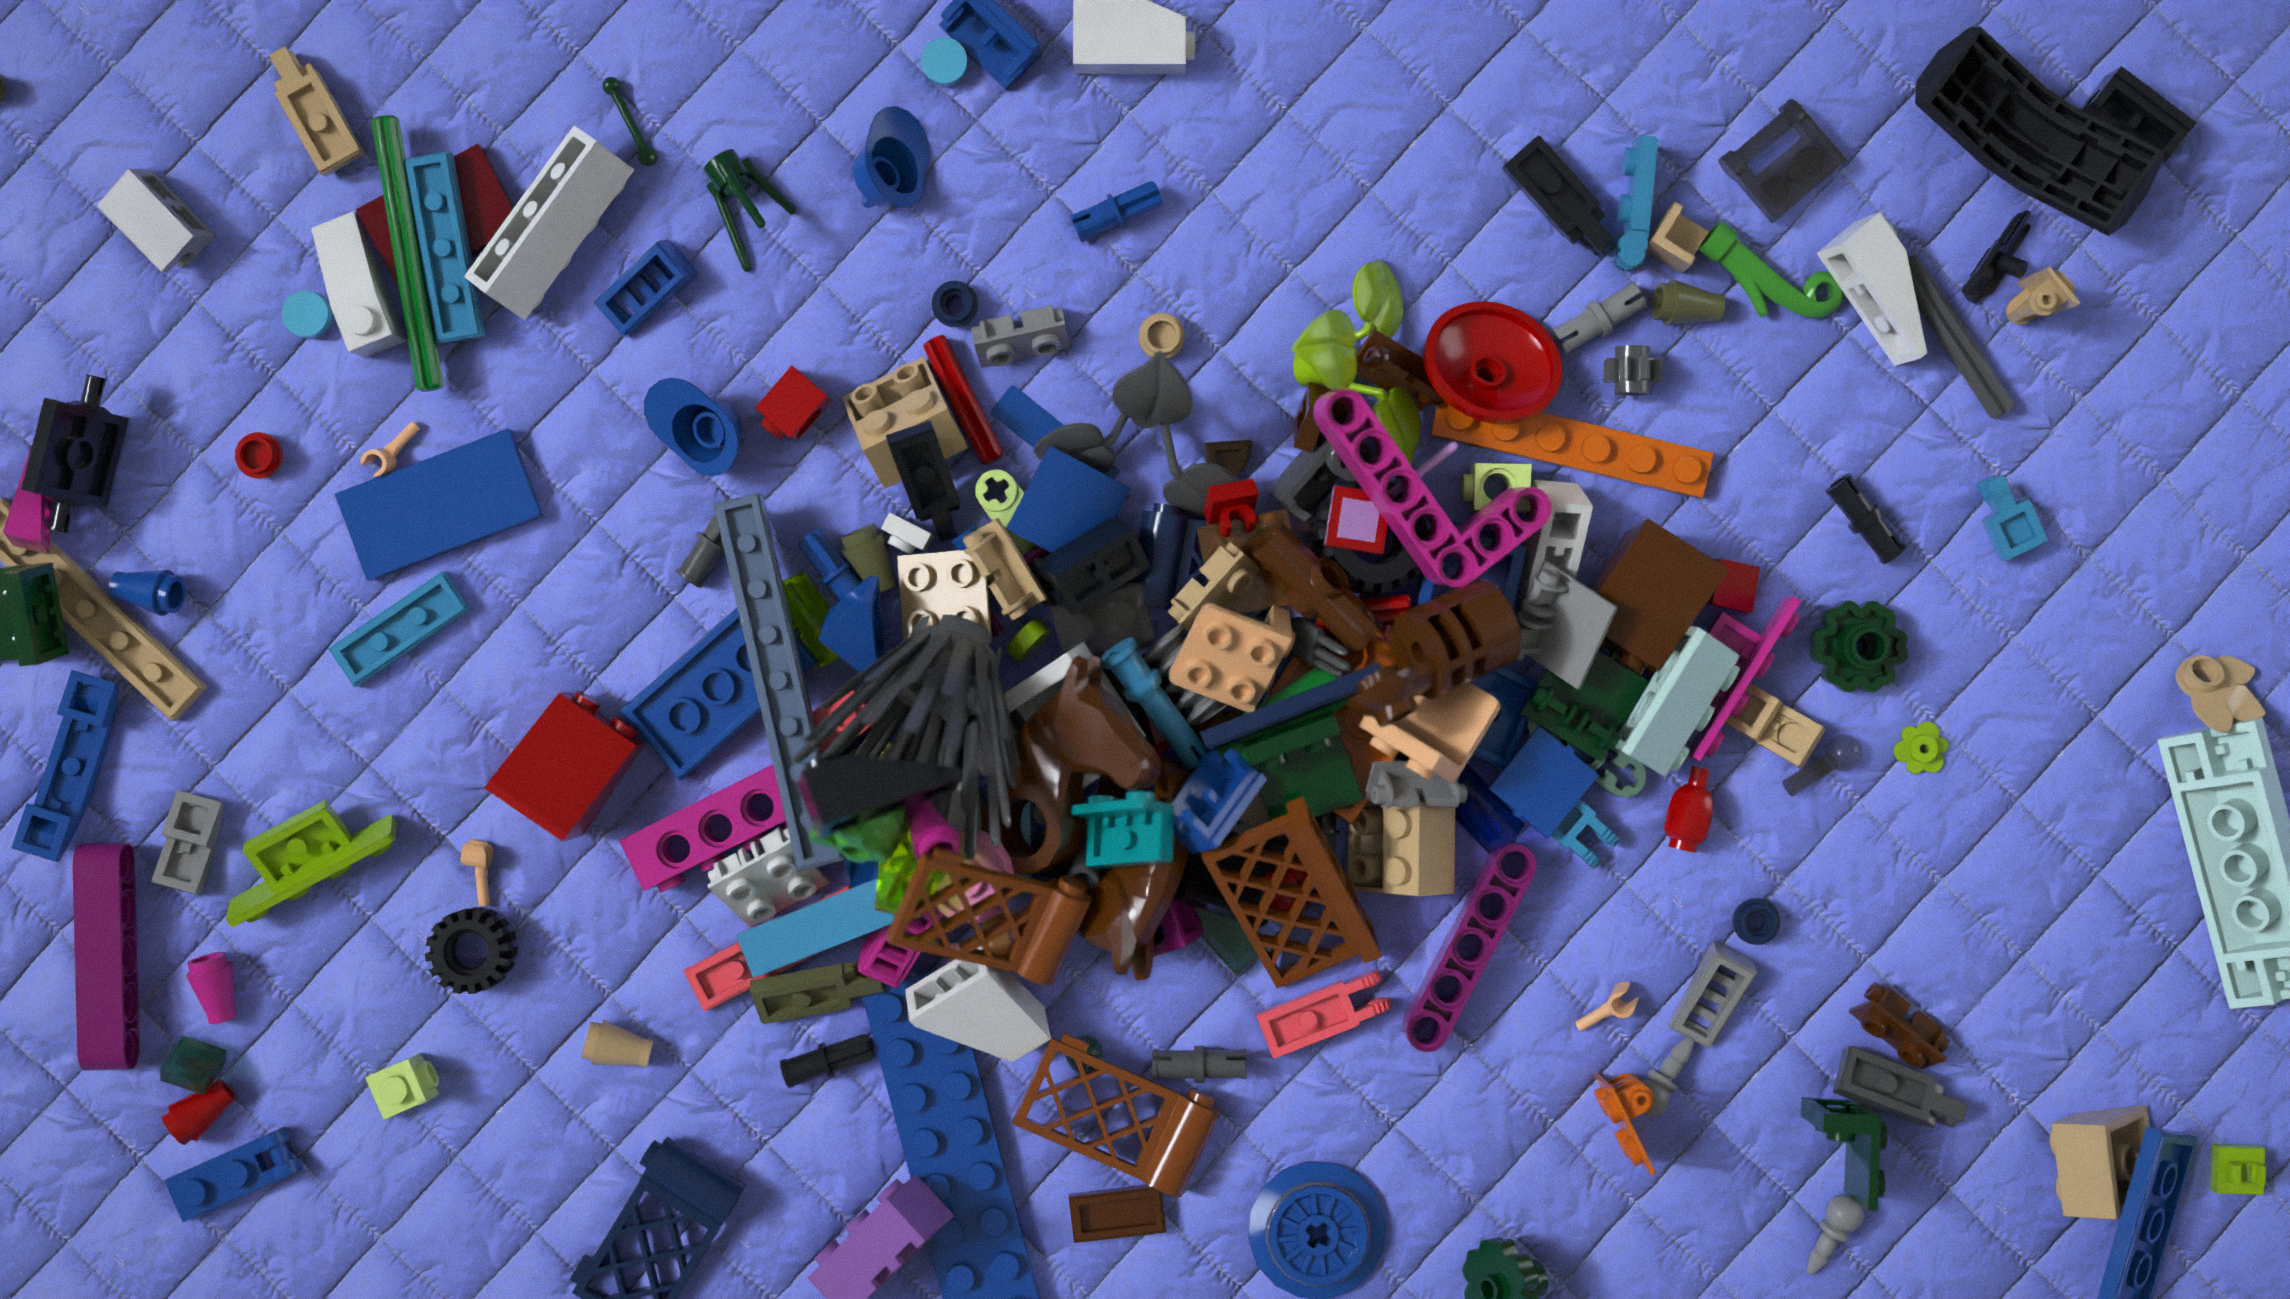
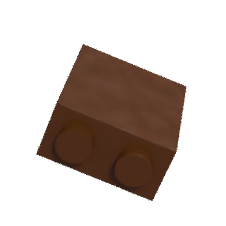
M1646 519L1628 530L1591 589L1618 607L1599 651H1602L1603 647L1611 652L1615 651L1620 655L1617 662L1638 675H1642L1643 672L1651 674L1659 671L1729 569L1650 519Z

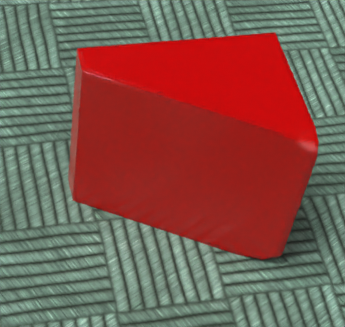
M1714 559L1729 570L1705 605L1753 613L1760 567L1726 559Z

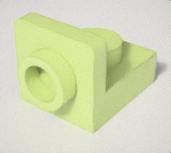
M421 1053L365 1077L383 1120L414 1106L426 1103L439 1095L436 1088L439 1085L437 1072L430 1061H424Z

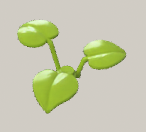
M1380 259L1364 264L1357 272L1353 282V302L1357 314L1365 322L1364 326L1355 332L1350 318L1338 309L1322 313L1307 326L1291 349L1295 353L1293 372L1297 382L1303 387H1307L1308 383L1311 382L1318 385L1325 384L1334 391L1350 389L1376 397L1379 402L1373 406L1372 411L1411 464L1419 443L1421 420L1418 407L1410 393L1402 387H1395L1390 389L1387 394L1382 388L1353 383L1357 373V361L1355 358L1357 349L1354 347V343L1368 336L1373 328L1392 338L1399 330L1403 318V299L1398 282L1389 267Z

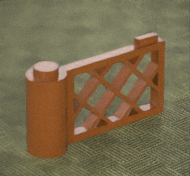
M935 847L932 855L922 852L885 937L889 944L1017 972L1025 979L1034 983L1048 986L1053 985L1092 901L1091 896L1086 892L1087 886L1082 881L1067 875H1062L1060 880L1050 879L1047 883L964 863V856L961 853ZM936 870L948 873L952 884L928 896L924 887L931 871ZM980 882L990 883L994 893L970 906L964 891ZM1023 891L1032 893L1033 896L1028 907L1011 915L1006 900ZM958 895L964 909L939 922L933 907ZM1000 905L1005 919L981 931L975 917ZM926 911L928 912L934 926L917 935L905 933L911 919ZM970 921L975 935L958 945L949 943L945 933ZM1011 930L1014 938L1007 954L1002 955L991 952L987 943Z
M1063 1032L1060 1040L1051 1036L1012 1120L1013 1125L1136 1177L1158 1191L1181 1198L1220 1114V1111L1213 1106L1216 1099L1195 1088H1190L1188 1094L1177 1092L1087 1052L1090 1045L1088 1042ZM1057 1051L1075 1059L1080 1075L1054 1085L1049 1067ZM1081 1062L1096 1069L1085 1073ZM1105 1073L1117 1077L1122 1093L1096 1103L1088 1080ZM1046 1076L1049 1087L1039 1090ZM1124 1081L1137 1086V1088L1127 1091ZM1083 1082L1092 1105L1065 1115L1057 1092ZM1147 1092L1164 1098L1157 1115L1141 1121L1138 1120L1131 1098ZM1051 1094L1053 1095L1061 1116L1060 1118L1044 1124L1027 1118L1034 1101ZM1126 1101L1134 1124L1108 1133L1100 1110ZM1095 1113L1103 1136L1087 1142L1075 1139L1069 1122ZM1064 1125L1067 1135L1054 1128ZM1152 1125L1145 1139L1142 1129ZM1137 1131L1142 1148L1135 1164L1116 1156L1111 1141ZM1106 1143L1110 1153L1096 1147Z

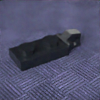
M1536 136L1503 166L1502 170L1563 238L1566 236L1572 244L1580 239L1596 256L1612 243L1614 238L1599 223L1606 216L1599 207L1601 203L1541 136Z
M931 420L886 435L891 454L916 519H920V522L932 519L940 542L958 536L950 512L960 509L959 505L961 503Z

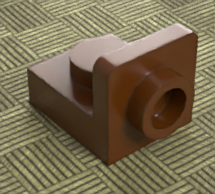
M1308 383L1294 420V448L1312 453L1318 436L1325 438L1313 418V408L1321 395L1334 390L1315 383ZM1336 399L1331 407V415L1337 424H1344L1349 410L1343 400Z

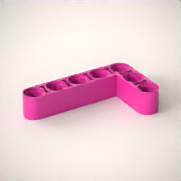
M1350 389L1329 391L1321 395L1315 402L1313 418L1317 426L1431 583L1453 588L1469 584L1549 520L1551 502L1548 495L1535 487H1517L1502 492L1459 527L1455 528L1360 394ZM1336 399L1343 400L1349 410L1348 418L1342 425L1337 424L1331 415V407ZM1366 437L1370 438L1376 446L1375 458L1370 463H1365L1359 455L1360 443ZM1394 476L1401 480L1404 490L1402 497L1396 502H1393L1387 494V484ZM1522 496L1528 499L1531 506L1530 514L1524 521L1516 513L1517 502ZM1421 515H1425L1431 524L1430 533L1424 540H1420L1417 537L1414 529L1415 522ZM1488 524L1494 532V541L1485 550L1480 544L1479 534L1481 529ZM1452 553L1458 561V568L1452 577L1447 578L1442 570V562L1447 554Z

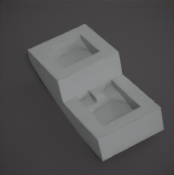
M176 791L161 835L167 838L153 874L152 883L197 896L202 895L218 840L224 803Z

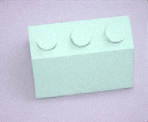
M1690 626L1662 668L1656 671L1621 727L1619 731L1621 738L1615 747L1664 777L1669 769L1676 772L1690 751V748L1685 746L1692 732L1694 729L1701 732L1711 719L1715 708L1710 703L1719 689L1724 692L1727 691L1737 677L1740 668L1735 663L1740 655L1699 627Z

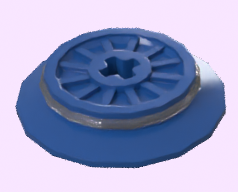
M1306 1161L1281 1170L1261 1188L1250 1211L1248 1241L1257 1266L1276 1287L1299 1298L1330 1299L1353 1291L1373 1273L1385 1248L1386 1220L1377 1194L1359 1174L1336 1163ZM1322 1222L1325 1223L1328 1238L1325 1241L1321 1238H1316L1313 1242L1309 1241L1310 1234L1307 1227L1310 1224L1318 1227Z

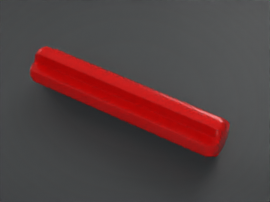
M939 335L923 344V348L979 461L983 465H988L999 460L1003 456V450L947 338L944 335Z

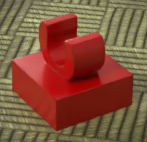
M1253 478L1208 487L1203 509L1208 527L1218 525L1219 532L1224 538L1230 537L1231 522L1241 520L1245 524L1247 533H1251L1254 530L1256 522L1254 511L1258 491Z

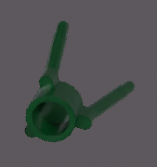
M729 149L713 157L704 166V171L711 180L706 187L716 201L743 271L749 272L751 264L724 195L728 199L737 197L759 228H764L766 222L746 192L751 186L749 178L789 214H795L796 208L757 171L749 158L741 161L735 150Z

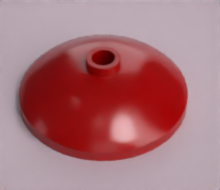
M1476 301L1453 307L1435 321L1425 341L1423 361L1425 371L1432 386L1451 407L1475 420L1491 424H1514L1529 420L1548 407L1559 389L1562 378V362L1553 339L1536 320L1511 306L1496 302Z

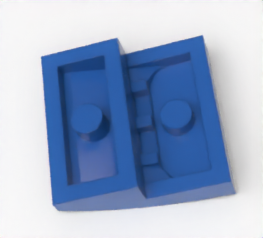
M1049 445L1005 529L1052 553L1108 518H1116L1131 489Z

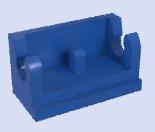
M953 0L940 15L943 18L939 24L940 28L950 38L958 41L964 47L966 53L1006 91L1041 55L1039 43L994 0Z
M1229 748L1224 757L1215 750L1208 751L1169 803L1174 805L1173 833L1192 855L1219 847L1264 785L1267 778L1262 773H1258L1233 749Z

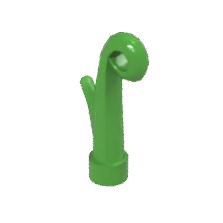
M1719 220L1711 228L1698 248V251L1714 263L1718 261L1733 275L1749 296L1760 317H1765L1768 314L1763 295L1784 308L1809 318H1822L1834 313L1843 301L1844 293L1830 272L1819 271L1812 274L1806 281L1801 293L1737 237L1738 232L1722 220ZM1819 284H1823L1828 290L1829 294L1825 301H1817L1816 288Z

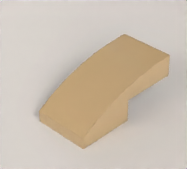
M1749 683L1745 692L1750 694L1746 705L1737 717L1734 718L1729 715L1724 724L1797 768L1802 769L1825 733V728L1784 705L1778 698Z

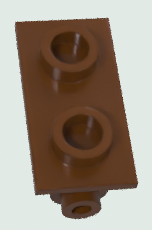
M1373 328L1355 357L1357 361L1356 374L1387 392L1395 387L1404 388L1414 399L1419 411H1422L1425 405H1440L1444 400L1429 381L1423 358Z
M1874 982L1864 994V997L1869 1001L1850 1008L1849 1013L1861 1022V1026L1866 1032L1885 1040L1897 1050L1898 1056L1906 1063L1924 1069L1946 1060L1947 1057L1942 1054L1950 1043V1040L1945 1037L1946 1031L1920 1011L1914 1012L1909 1022L1906 1021L1904 1016L1911 1004L1888 985L1880 986Z

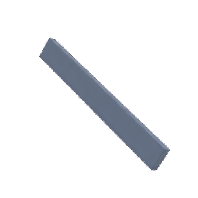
M758 492L715 503V512L797 871L847 860L844 854L833 847L812 843L808 838L814 826L797 785L801 771L806 769L805 765L820 757L822 751L819 745L802 762L792 763L795 755L808 743L802 740L816 728L763 495Z

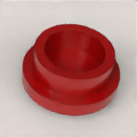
M254 432L244 436L237 444L235 461L238 468L245 475L256 479H264L274 475L281 467L283 450L280 443L273 436L262 432Z

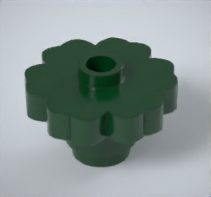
M1848 600L1842 601L1834 608L1827 609L1822 613L1821 618L1824 628H1818L1810 634L1811 648L1809 656L1813 662L1823 665L1821 678L1824 682L1834 685L1836 689L1842 692H1852L1859 687L1864 692L1872 693L1895 680L1896 674L1893 665L1902 664L1907 660L1906 645L1908 637L1904 631L1894 628L1896 615L1892 610L1883 608L1877 601H1866L1858 606L1855 602ZM1858 639H1860L1863 644V649L1860 654H1858L1856 649Z
M1495 1237L1481 1241L1479 1248L1467 1252L1466 1262L1462 1267L1463 1276L1469 1283L1464 1290L1465 1299H1540L1548 1289V1275L1544 1266L1539 1261L1531 1259L1526 1253L1518 1254L1517 1246L1512 1239Z

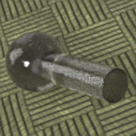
M1846 734L1833 737L1827 743L1824 755L1783 780L1785 790L1791 796H1795L1835 769L1838 771H1850L1856 768L1863 757V749L1860 742L1853 736Z

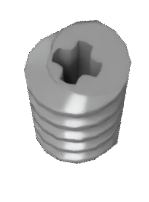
M1178 625L1148 646L1149 651L1143 658L1147 665L1160 664L1157 670L1161 675V680L1169 678V670L1186 639L1179 637L1185 629L1182 625ZM1171 682L1164 689L1167 696L1180 693L1181 697L1175 706L1179 711L1191 709L1192 712L1186 719L1190 726L1203 723L1228 706L1222 702L1176 686Z

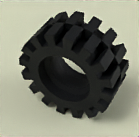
M483 907L465 908L442 918L443 921L435 924L431 931L434 934L427 938L425 945L430 946V952L425 954L426 962H432L433 968L429 969L432 977L438 975L441 978L438 984L444 988L451 986L453 987L452 992L458 994L463 992L476 994L500 983L506 978L505 974L512 970L515 963L511 961L517 955L518 947H513L512 941L516 939L514 931L508 932L506 927L509 923L505 918L499 920L496 917L497 912L493 910L483 911ZM464 933L478 934L487 943V959L478 968H468L462 965L455 955L456 942Z

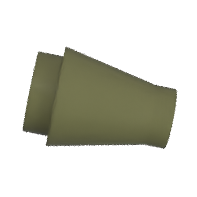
M1674 279L1669 280L1668 283H1658L1654 290L1652 316L1655 320H1662L1666 326L1705 321L1720 322L1723 318L1725 311V297L1723 294L1712 293Z
M875 523L861 527L840 538L845 547L841 552L863 581L869 576H879L880 593L897 585L892 572L884 532H878Z

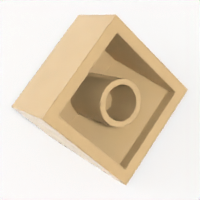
M2137 1105L2073 1113L2051 1123L2050 1147L2056 1156L2058 1172L2056 1194L2062 1203L2063 1216L2119 1219L2145 1129L2150 1127L2147 1106Z

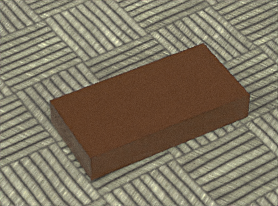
M1149 1185L1069 1194L1074 1243L1166 1232L1162 1192Z

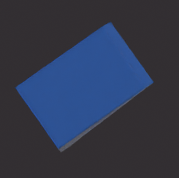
M869 576L833 606L826 614L819 636V641L859 672L885 655L879 576Z

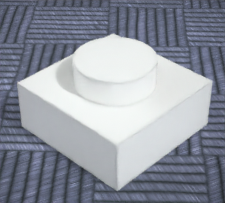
M890 512L881 527L882 530L891 534L887 543L910 555L913 554L916 547L927 552L935 537L931 533Z

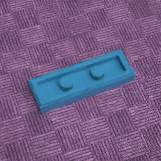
M442 571L328 648V650L353 687H359L473 609L449 573Z

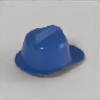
M898 106L885 107L876 113L870 125L866 145L857 155L852 167L854 181L862 193L861 203L866 208L876 205H895L900 208H911L920 201L923 192V183L929 163L930 146L928 138L919 120L909 111Z
M667 378L659 380L649 388L644 399V415L649 428L665 445L681 457L693 470L703 475H721L733 466L743 439L741 437L742 425L740 418L732 406L723 400L709 398L698 387L682 379Z

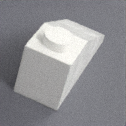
M350 212L311 228L330 306L348 352L366 358L408 341L357 212Z
M1881 212L1853 222L1816 254L1893 365L1897 366L1921 359L1927 354L1907 251L1898 239L1895 228L1885 220Z
M1545 480L1533 481L1532 487L1541 489L1548 495L1551 502V514L1549 520L1540 529L1523 541V546L1527 547L1520 576L1518 612L1523 611V600L1529 598L1534 586L1532 580L1535 575L1540 573L1545 561H1549L1574 579L1577 577L1593 510V505L1578 483ZM1530 512L1526 513L1525 520L1529 516Z

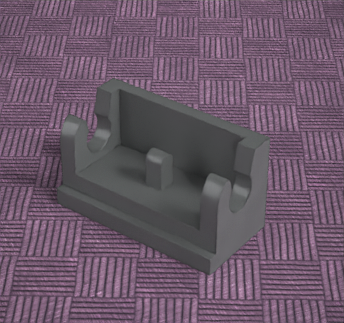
M1318 436L1312 453L1302 450L1266 491L1291 515L1304 524H1307L1313 518L1309 513L1340 479L1339 476H1336L1329 470L1326 464V452L1330 445L1326 437ZM1340 459V464L1345 465L1342 459Z

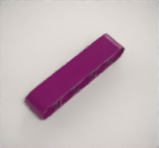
M1507 841L1498 844L1492 850L1409 1005L1402 1021V1028L1409 1043L1415 1049L1422 1052H1434L1446 1042L1531 883L1537 868L1536 858L1532 851L1522 844ZM1511 851H1518L1524 858L1522 870L1513 876L1505 875L1501 869L1503 857ZM1488 893H1498L1502 898L1501 910L1494 916H1483L1479 911L1480 900ZM1467 934L1478 935L1480 948L1476 955L1467 958L1459 956L1457 944L1461 937ZM1448 975L1456 977L1459 987L1454 996L1440 998L1435 994V986L1440 978ZM1422 1017H1431L1437 1022L1436 1032L1428 1039H1419L1413 1035L1414 1024Z
M127 842L83 843L77 845L72 863L78 1062L83 1071L133 1070L137 1065L140 1053L134 851L130 843Z

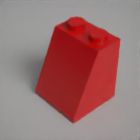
M579 690L574 695L570 692L558 693L492 776L484 789L564 842L585 834L645 743L636 738L639 731L630 723L617 716L611 721L599 713L597 710L600 704L587 694Z

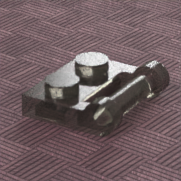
M1789 99L1779 107V114L1735 152L1729 150L1718 159L1723 171L1738 183L1771 223L1780 218L1847 161L1802 106L1793 99ZM1789 129H1795L1801 138L1756 176L1747 165Z

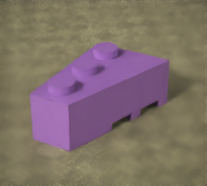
M917 1174L904 1184L898 1179L893 1181L877 1197L881 1204L871 1214L865 1209L845 1228L850 1235L841 1244L834 1240L815 1257L814 1260L819 1266L808 1279L826 1299H869L954 1216Z

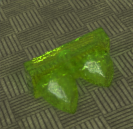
M804 571L783 580L793 629L798 627L802 632L799 638L819 660L810 670L825 665L828 666L840 659V656L819 641L826 614L831 609L830 605Z

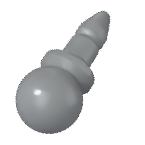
M1686 1037L1671 1050V1055L1667 1056L1661 1065L1660 1072L1650 1069L1648 1072L1649 1079L1642 1080L1654 1095L1653 1106L1650 1110L1643 1113L1644 1115H1660L1669 1106L1670 1092H1675L1678 1089L1672 1083V1080L1676 1079L1683 1068V1063H1686L1690 1058L1694 1044L1693 1038Z
M1838 1195L1829 1201L1826 1207L1827 1219H1822L1819 1223L1820 1228L1825 1232H1822L1815 1244L1816 1248L1812 1249L1809 1254L1808 1274L1813 1275L1824 1267L1829 1260V1255L1833 1254L1839 1241L1848 1242L1850 1239L1849 1232L1856 1230L1862 1224L1864 1209L1849 1195Z

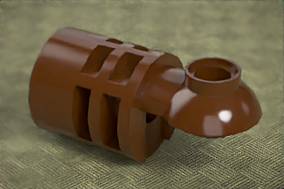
M1477 579L1463 587L1456 588L1399 614L1394 621V625L1389 628L1391 650L1397 664L1381 668L1358 682L1356 687L1359 693L1351 698L1346 705L1359 714L1374 717L1379 727L1383 728L1417 710L1418 705L1414 697L1420 695L1428 699H1435L1515 662L1521 652V633L1510 604L1497 587L1490 582Z

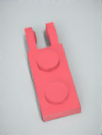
M1369 971L1353 977L1344 983L1342 980H1339L1256 1013L1273 1059L1360 1025V1021L1392 1008L1389 997H1378L1354 1009L1348 996L1359 990L1375 986L1382 980L1379 971Z

